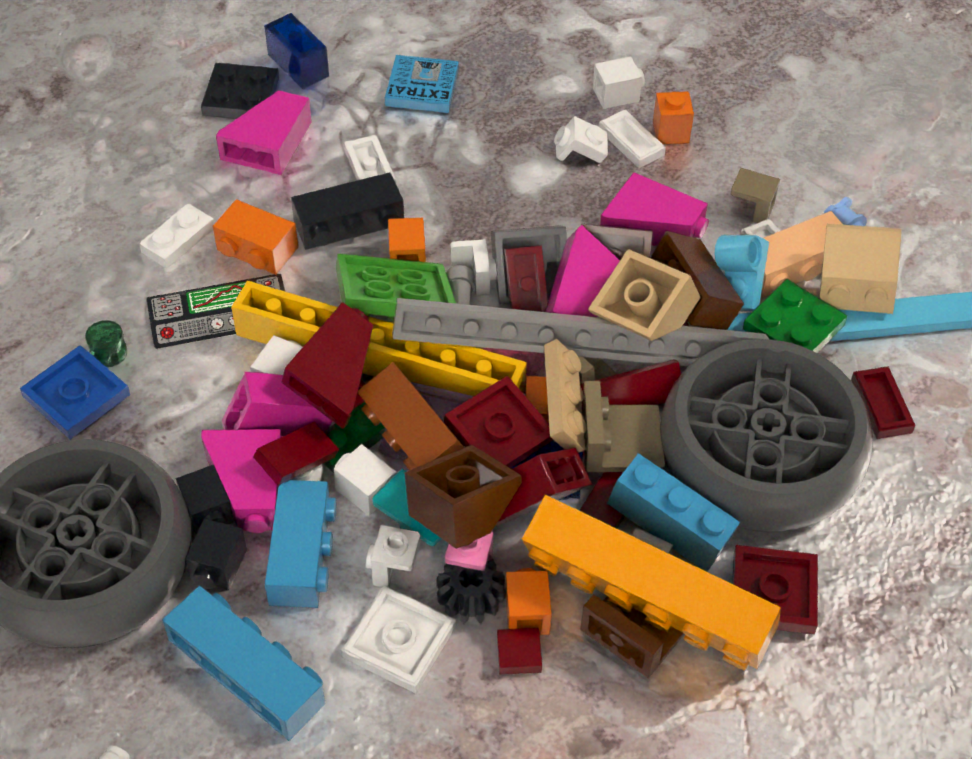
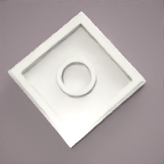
M383 585L342 648V658L416 694L456 628V619Z

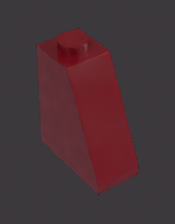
M342 302L284 370L281 383L342 429L348 425L354 409L373 324L369 322L368 317L357 308H350Z
M576 448L541 454L512 468V470L521 475L522 483L495 527L538 509L545 495L558 500L592 485Z

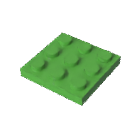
M337 254L335 267L341 300L350 308L359 309L367 317L370 315H382L394 320L397 298L456 303L443 264Z

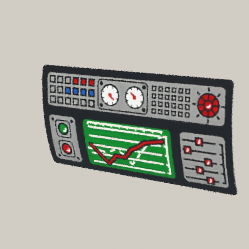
M281 274L148 297L147 306L154 347L159 349L236 334L231 307L246 282L251 281L285 291Z

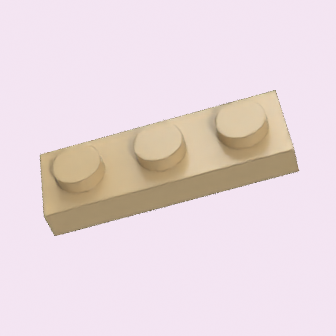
M558 339L544 344L550 437L565 450L576 448L579 453L585 450L584 433L587 429L582 415L581 402L584 400V394L579 379L581 362L573 350H568Z

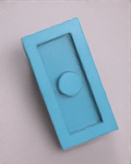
M721 235L715 245V261L717 266L725 271L726 278L744 303L740 311L753 312L760 304L769 241L757 235Z

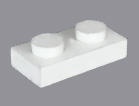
M376 135L344 142L345 154L356 180L391 172L396 183V178Z
M188 203L139 243L141 253L167 269L213 230L214 219Z

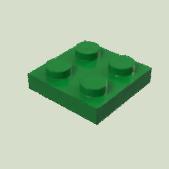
M786 279L744 320L743 330L766 334L770 340L789 342L818 353L845 326L847 315Z

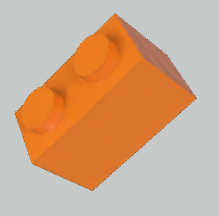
M237 199L213 225L218 251L225 256L235 257L251 264L256 269H263L275 275L299 248L296 223Z

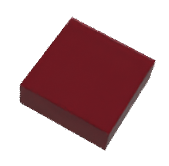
M539 628L497 630L499 675L542 673Z

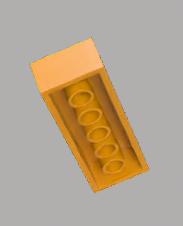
M547 495L544 496L522 537V541L529 551L528 556L535 560L533 565L541 571L548 570V574L556 576L559 571L572 579L570 584L588 594H593L594 590H597L609 597L607 601L616 604L624 612L630 613L632 608L647 615L645 621L665 632H668L671 626L685 634L683 639L687 643L704 651H707L709 646L724 653L722 658L724 661L739 669L746 670L749 665L758 670L779 626L781 607Z

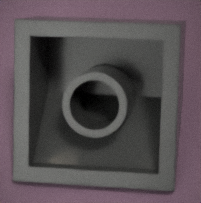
M565 226L491 231L492 257L496 261L497 279L495 281L499 304L510 303L504 249L542 245L547 299L549 300L567 241Z

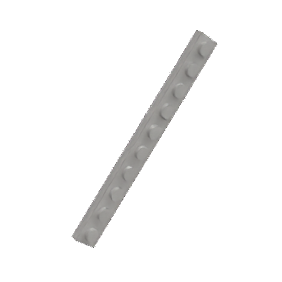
M404 298L396 299L392 337L397 340L545 353L544 344L558 339L568 350H573L579 357L653 364L675 359L679 362L680 366L688 367L705 353L720 346L741 340L769 339L766 334L682 326L671 333L651 341L599 317Z

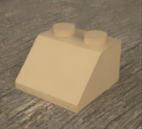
M827 223L819 299L838 310L893 314L898 281L901 229Z
M628 249L588 310L596 316L653 341L681 328L701 297L690 275Z

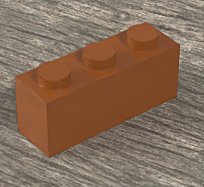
M394 362L358 390V394L366 403L361 408L375 426L380 422L387 430L382 436L396 452L403 449L408 457L403 460V463L409 470L465 448Z

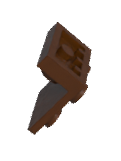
M593 594L583 606L580 630L649 679L685 634L671 626L668 632L660 630L645 621L647 615L634 608L631 609L630 613L624 612L616 604L607 601L608 596L602 600Z

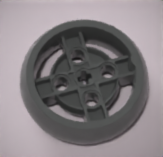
M770 339L741 340L705 353L690 364L677 378L670 389L661 414V442L664 458L672 476L740 522L738 527L763 532H783L805 528L822 521L843 507L851 499L863 482L871 461L873 445L872 426L865 402L857 388L836 365L825 357L789 342ZM725 393L719 400L711 399L719 394ZM705 450L711 451L714 459ZM813 467L828 469L827 472L817 477L798 482Z
M93 439L70 440L51 444L26 454L5 468L0 473V560L8 539L15 541L17 560L23 574L13 588L5 584L0 578V626L10 633L35 644L55 648H82L120 638L134 631L157 614L168 602L179 585L187 567L185 558L191 547V519L189 510L180 490L169 474L151 458L131 447ZM140 499L149 504L159 514L161 519L159 532L154 544L141 539L140 522L133 510ZM120 554L115 558H110L113 555ZM56 572H61V573L58 574V575L51 576L52 574H54V573H56Z

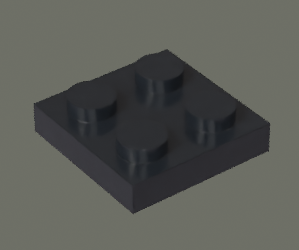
M215 63L201 104L202 116L237 119L275 93L279 81L278 68Z

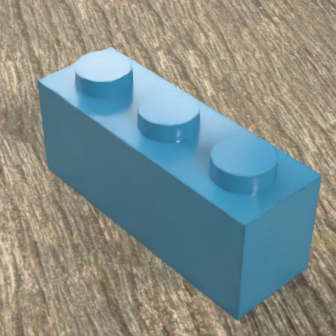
M639 453L618 478L607 502L608 505L653 536L673 544V550L706 572H708L726 547L740 524L738 520Z
M289 480L278 487L265 579V590L269 606L318 608L320 592H327L329 571L328 567H323L324 556H331L333 535L332 532H327L328 522H335L337 503L336 498L329 496L328 482Z

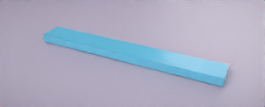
M972 292L895 299L893 314L839 310L847 315L845 326L830 341L972 328ZM752 312L738 313L728 330L746 332L743 330L744 320Z

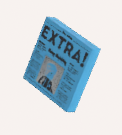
M396 55L385 95V106L449 113L459 71V61Z

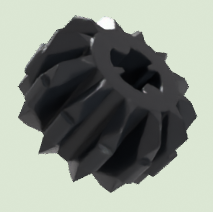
M494 559L487 561L486 568L483 571L449 564L444 565V573H439L436 579V587L439 589L437 591V601L439 605L445 606V613L448 616L452 617L460 614V621L463 625L469 620V617H475L482 624L485 619V613L496 616V613L499 611V604L503 603L506 598V589H504L505 575L503 571H496L497 564Z

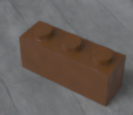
M666 231L650 258L691 276L701 298L688 316V322L692 326L728 330L744 303L724 273L717 266V263L701 239Z

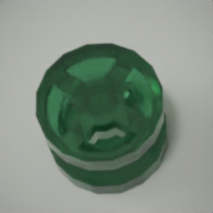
M102 320L91 325L86 331L85 340L90 349L89 353L104 366L113 367L124 361L128 349L119 324L110 320Z

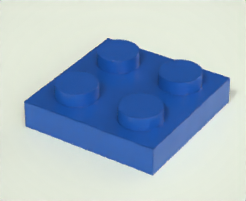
M81 345L20 388L23 398L70 440L131 395L128 385Z

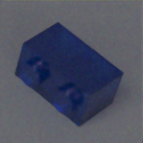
M292 13L264 25L268 56L302 89L329 77L327 47Z

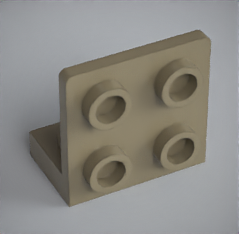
M584 381L582 415L587 428L584 433L586 472H624L638 453L664 470L665 461L661 442L659 407L657 405H609L608 397H601L600 381Z

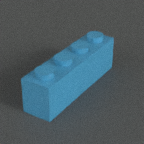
M199 585L162 619L170 642L288 741L325 705L323 681L320 676L310 667L305 666L302 669L293 662L291 654L282 644L277 641L271 644L261 636V630L248 617L240 619L235 615L229 603L220 594L214 593L211 595Z

